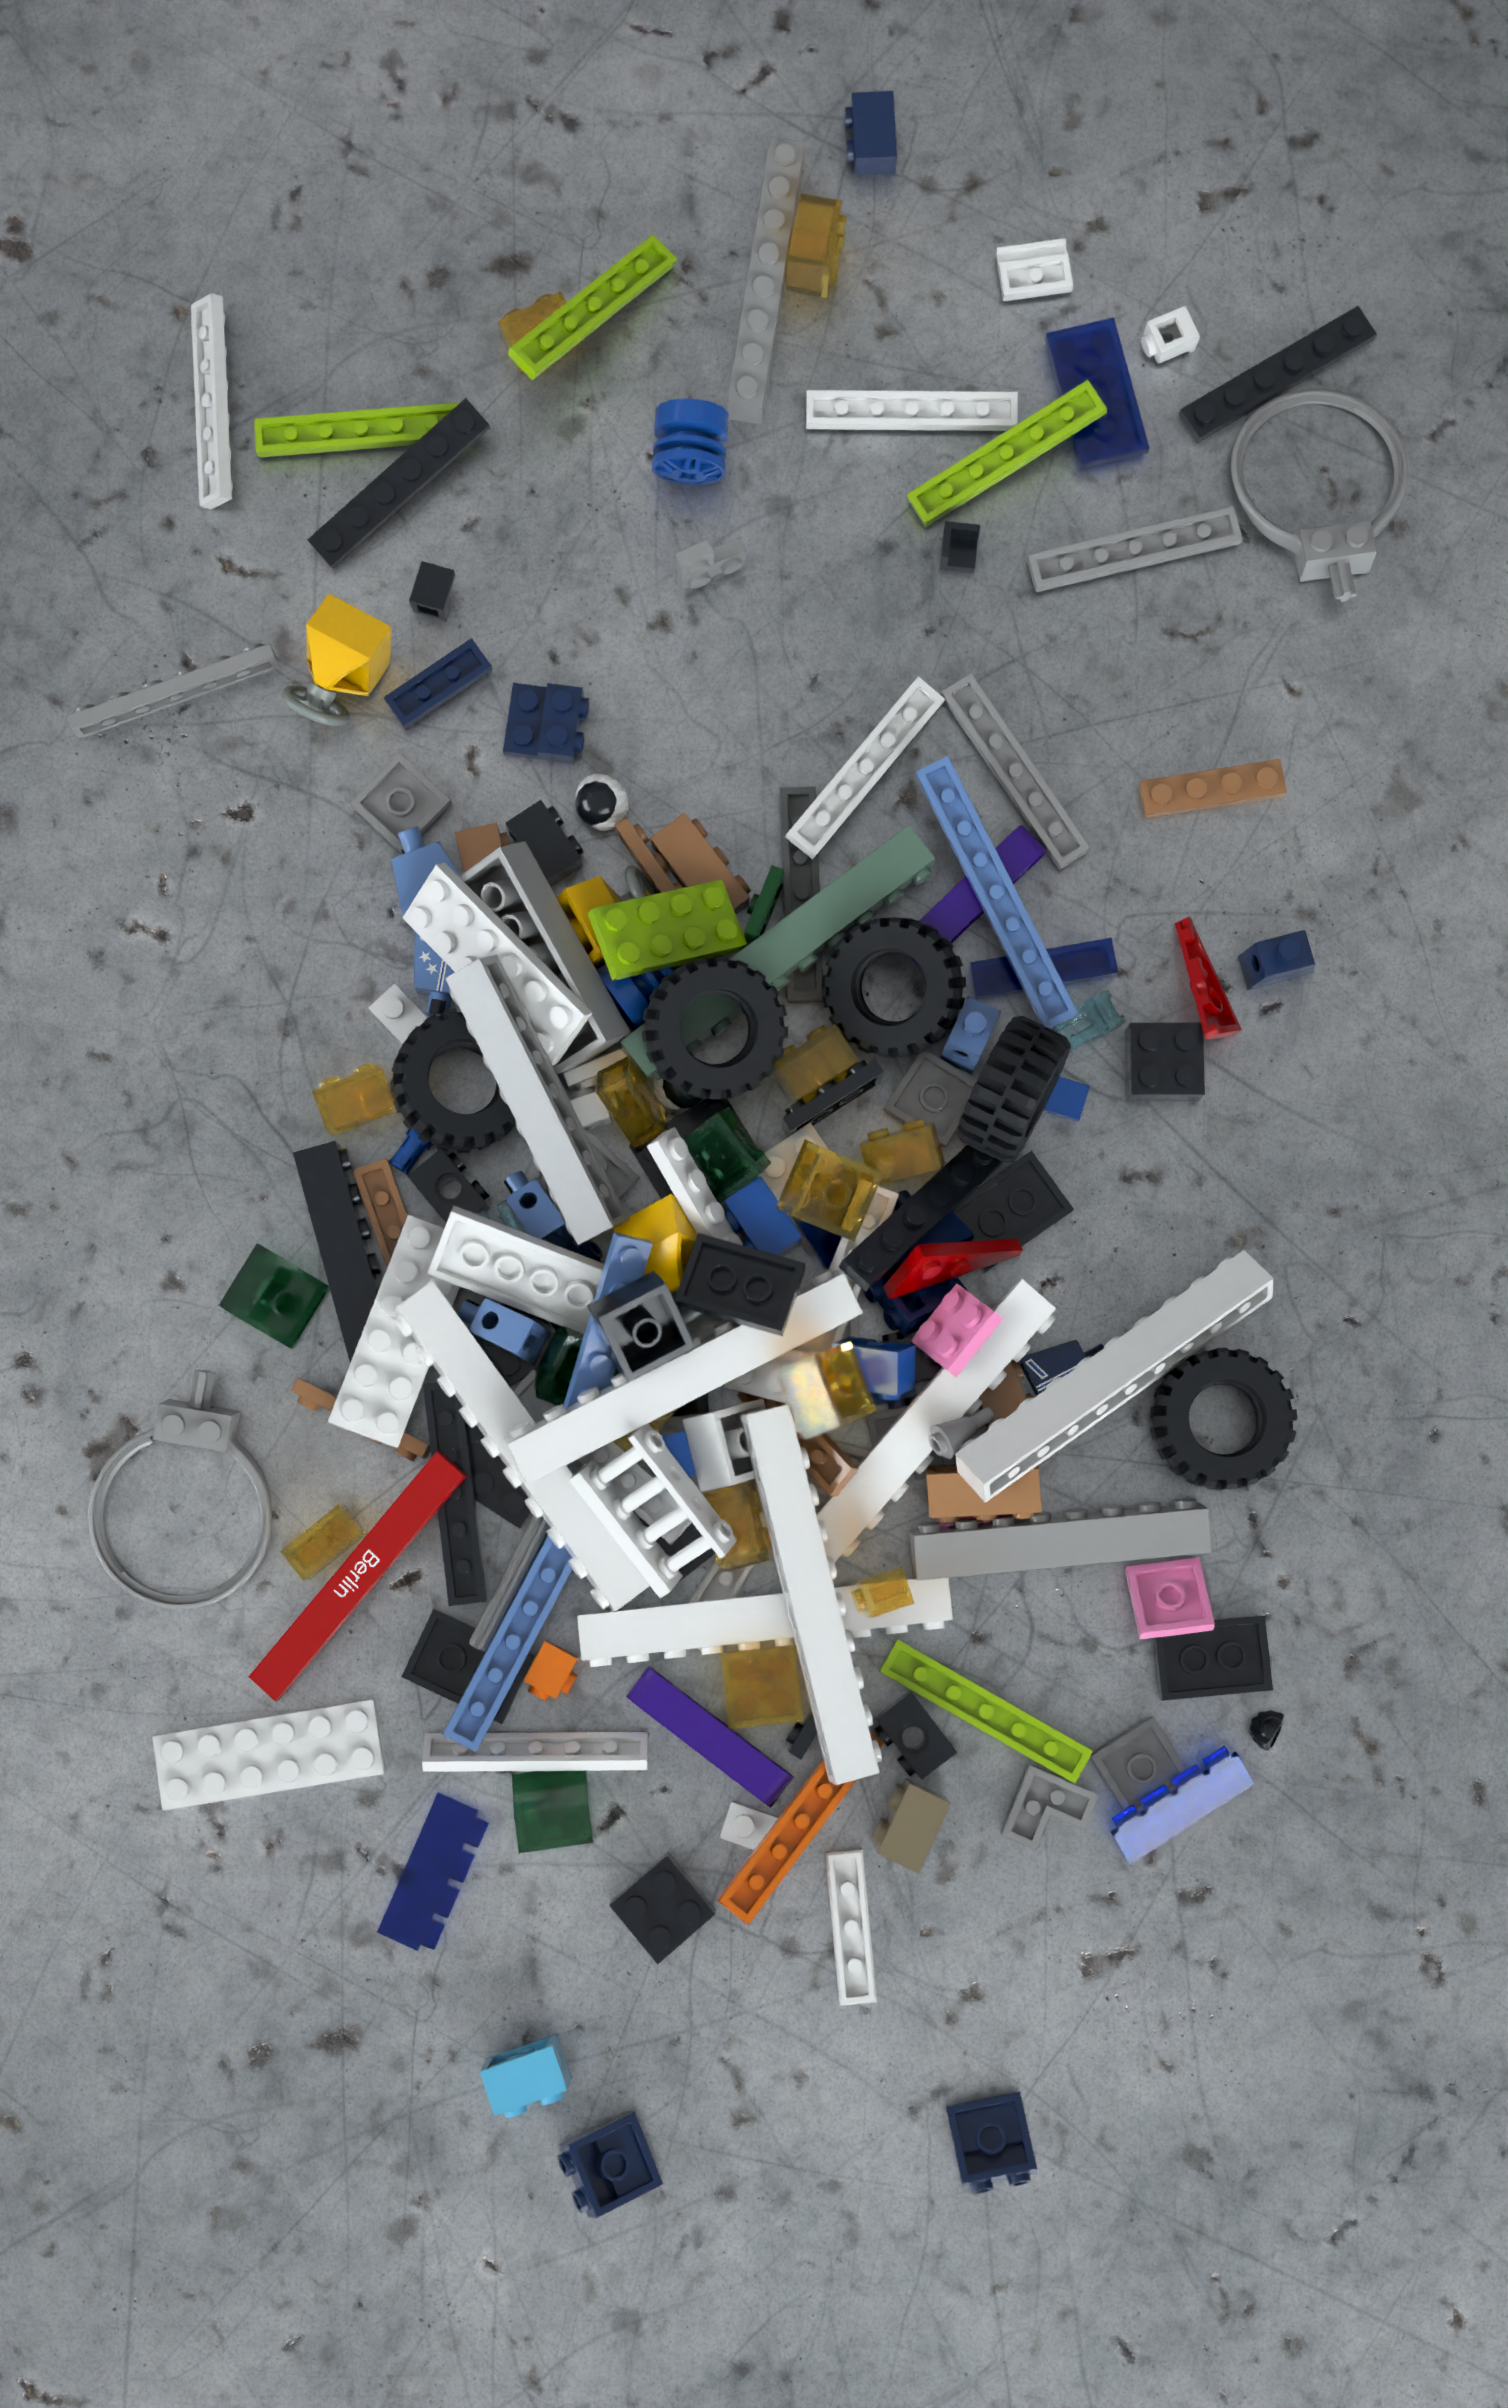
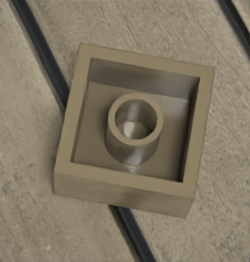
M905 1778L903 1785L895 1784L887 1802L889 1807H891V1811L887 1819L880 1817L871 1838L875 1842L874 1847L877 1854L919 1874L951 1803L946 1797Z

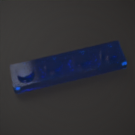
M1112 938L1046 949L1063 984L1116 976L1119 973ZM1007 956L970 962L969 968L976 1000L1024 992Z

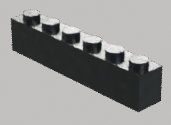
M336 1141L293 1152L348 1358L351 1363L379 1291L376 1275L381 1273V1268L376 1253L370 1254L366 1240L371 1239L372 1235L366 1217L360 1219L357 1205L362 1204V1198L357 1183H350L347 1170L353 1169L348 1149H341V1146Z

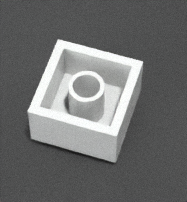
M763 1398L682 1420L701 1492L732 1486L755 1478L740 1415L766 1409Z

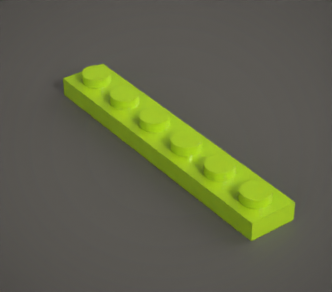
M652 234L512 345L507 355L532 380L535 379L673 268L677 258Z
M1086 380L906 494L907 499L924 526L928 527L1107 413V408L1089 380Z
M460 402L255 418L256 453L258 458L412 446Z
M898 1639L879 1670L880 1673L1074 1784L1093 1752Z

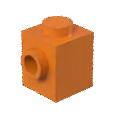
M548 1640L544 1641L523 1680L530 1685L527 1691L545 1701L550 1696L555 1699L558 1698L561 1692L568 1695L578 1676L572 1671L579 1657Z

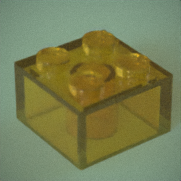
M800 193L787 258L786 291L827 298L830 285H837L840 268L839 259L840 253H843L847 224V216L841 215V200Z
M836 1024L828 1029L825 1025L816 1028L806 1036L808 1041L798 1048L794 1044L786 1047L782 1059H778L774 1067L776 1069L773 1072V1077L791 1105L801 1099L805 1103L811 1101L817 1095L816 1090L833 1079L836 1083L841 1082L848 1075L847 1070L859 1063L858 1058Z
M805 1139L776 1208L790 1216L855 1242L884 1173Z
M851 1341L778 1368L782 1389L789 1398L794 1412L795 1423L801 1430L804 1440L839 1428L877 1411Z
M795 1645L721 1653L729 1729L804 1721Z

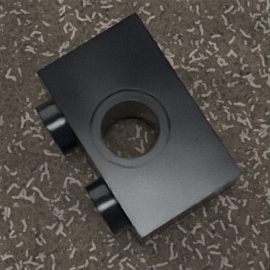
M439 1149L407 1175L446 1224L453 1206L480 1216L490 1209L485 1202L490 1195L477 1180H474L471 1184L462 1174L467 1168L454 1152L447 1156L442 1149ZM450 1181H456L461 1184L460 1194L453 1199H447L442 1194L444 1185Z
M910 1690L875 1717L880 1725L874 1730L887 1747L892 1743L896 1745L902 1753L897 1760L910 1777L917 1773L920 1779L923 1780L957 1753ZM909 1727H918L923 1733V1740L917 1747H907L903 1743V1733Z

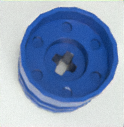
M674 399L658 405L655 410L654 435L658 440L653 444L652 472L659 478L679 484L702 485L720 481L725 476L726 467L724 460H726V448L723 444L727 441L729 413L720 405L700 399Z
M606 962L596 969L622 1018L634 1031L645 1023V1020H642L644 1009L648 1008L650 1003L649 997L653 990L658 988L662 983L661 980L666 975L676 970L674 967L612 981Z

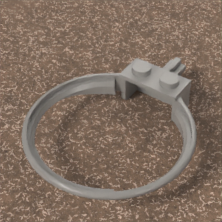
M1303 389L1286 393L1270 400L1250 416L1236 438L1231 457V473L1239 501L1253 524L1268 539L1295 553V562L1300 582L1331 578L1335 600L1340 599V602H1346L1349 598L1356 597L1352 575L1370 573L1377 554L1374 538L1391 522L1404 497L1408 481V460L1400 435L1391 422L1378 409L1364 400L1344 392L1329 389ZM1301 405H1330L1343 408L1360 416L1379 432L1386 442L1393 459L1394 482L1387 504L1371 522L1367 520L1301 529L1299 535H1294V533L1275 525L1255 506L1244 482V454L1250 439L1257 429L1277 413Z
M194 1370L189 1402L167 1399L159 1403L155 1426L126 1442L108 1459L96 1478L89 1501L88 1524L90 1537L95 1553L105 1571L122 1589L132 1596L163 1608H199L228 1597L243 1586L256 1571L265 1555L271 1536L272 1505L268 1484L258 1462L236 1438L241 1411L211 1406L216 1373L208 1370ZM156 1441L227 1452V1449L234 1451L231 1456L246 1471L255 1488L260 1507V1527L254 1549L244 1566L232 1578L209 1591L191 1595H174L151 1589L138 1582L123 1569L108 1544L103 1524V1509L109 1485L121 1466L132 1455Z

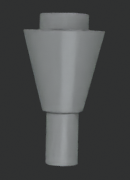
M986 1407L971 1417H964L931 1426L929 1442L936 1454L951 1459L959 1451L962 1444L970 1440L978 1429L995 1420L993 1412L990 1408Z

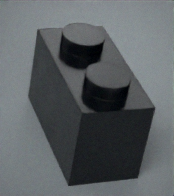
M539 800L507 821L505 825L515 843L526 841L550 887L583 867L580 855L584 851L573 835L568 838L560 828L564 822L553 806L547 809L542 800Z

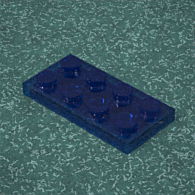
M1114 317L1046 333L1045 342L1060 397L1086 380H1089L1107 408L1105 415L1071 436L1079 469L1148 454L1150 448Z

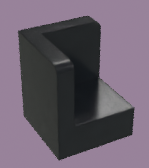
M945 521L939 570L974 573L980 525Z
M421 561L409 599L413 612L447 622L451 610L448 598L455 579V571Z

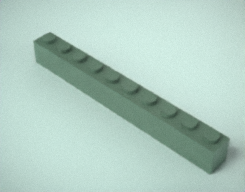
M908 825L729 960H739L747 963L748 967L754 971L759 970L766 976L765 981L770 986L774 985L777 991H779L790 981L787 976L798 968L803 972L816 963L819 959L816 954L826 947L830 950L836 948L837 942L842 937H847L845 933L855 925H864L873 920L876 916L874 911L883 904L887 907L892 906L904 896L902 890L912 882L915 886H918L933 873L930 869L933 867L936 858L910 825ZM707 994L694 1000L684 1012L681 1021V1037L687 1050L694 1055L704 1046L701 1041L713 1033L717 1037L725 1032L732 1025L731 1018L739 1012L745 1015L741 1006L730 997L721 994ZM644 1023L620 1041V1048L629 1057L646 1082L653 1077L658 1081L662 1078L657 1073L658 1069L654 1063H650L646 1054L648 1048L642 1038V1031L645 1030Z

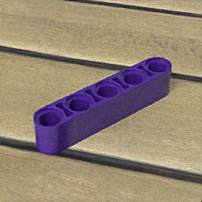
M1023 825L1017 827L995 848L1013 885L1047 852V849ZM965 876L919 921L939 931L938 934L943 938H947L952 944L984 914V911ZM908 956L921 970H923L918 962H916L912 957Z
M650 1666L647 1667L626 1695L640 1709L770 1808H772L794 1778L785 1769Z

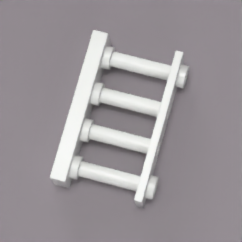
M647 1423L639 1427L629 1437L628 1440L633 1445L631 1449L603 1468L599 1467L593 1459L590 1460L569 1481L659 1598H662L671 1592L683 1577L679 1571L681 1567L710 1548L721 1559L726 1556L737 1542V1539L733 1535L731 1526L719 1517L666 1448L662 1436ZM641 1459H644L656 1477L627 1497H622L611 1483V1480ZM666 1488L679 1507L649 1527L644 1526L633 1510ZM689 1518L702 1536L671 1557L667 1556L656 1539Z

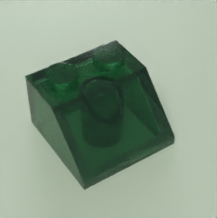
M257 1243L218 1306L293 1349L328 1292L329 1286Z
M532 1771L512 1774L513 1810L519 1853L594 1843L596 1835L587 1771Z

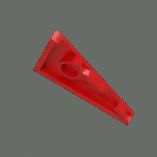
M1191 917L1176 922L1175 926L1190 979V989L1195 998L1206 1040L1229 1037L1242 1031Z
M1018 1239L917 1245L883 1288L888 1298L893 1299L1017 1257L1023 1252V1249Z

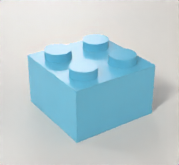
M558 2033L487 2058L480 2070L494 2117L503 2113L505 2118L515 2117L526 2112L527 2105L539 2100L542 2105L559 2101L564 2097L563 2092L568 2090L572 2079Z

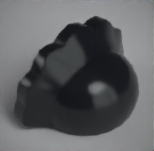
M1270 1710L1268 1712H1260L1258 1716L1252 1718L1248 1732L1261 1749L1265 1751L1272 1749L1282 1729L1284 1715Z

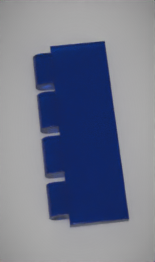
M1225 1746L1219 1748L1202 1759L1207 1770L1202 1772L1198 1765L1195 1764L1171 1779L1175 1787L1174 1791L1170 1792L1167 1786L1163 1784L1139 1801L1144 1808L1140 1813L1132 1804L1111 1818L1116 1828L1110 1831L1129 1865L1254 1785L1236 1751L1230 1754Z
M440 1792L437 1793L377 1933L416 1951L419 1950L421 1945L435 1950L445 1924L434 1919L433 1916L436 1913L448 1918L460 1892L459 1888L449 1884L448 1881L451 1878L464 1883L475 1857L474 1853L464 1849L463 1846L466 1843L479 1848L489 1825L487 1821L476 1817L479 1812L478 1809Z

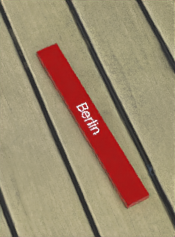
M436 1451L248 1677L274 1701H279L467 1475L441 1451Z

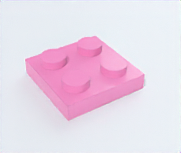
M956 1284L945 1295L928 1320L920 1326L911 1342L957 1377L1003 1318L959 1284Z
M1200 1557L1126 1567V1577L1140 1640L1214 1630L1215 1623Z

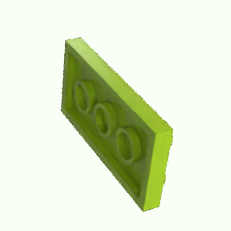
M722 879L595 907L588 913L612 981L687 964L704 958L708 959L738 952L747 946Z

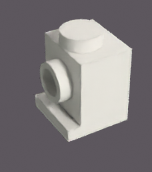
M1186 306L1147 321L1143 333L1144 336L1141 337V344L1146 356L1151 357L1154 355L1157 364L1183 353L1188 352L1189 354L1194 352L1200 335ZM1163 339H1169L1170 342L1165 344Z
M588 1088L571 1095L572 1100L570 1102L584 1129L589 1131L611 1123L608 1113L615 1110L608 1091L602 1093L600 1090L593 1092L592 1088Z

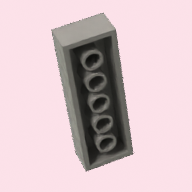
M526 841L499 847L459 876L592 1012L559 1062L553 1066L556 1074L583 1065L630 1034L627 1025Z

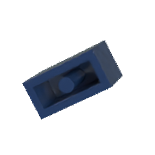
M853 92L851 94V107H844L845 129L852 130V140H846L847 162H853L854 175L895 174L897 144L894 92Z

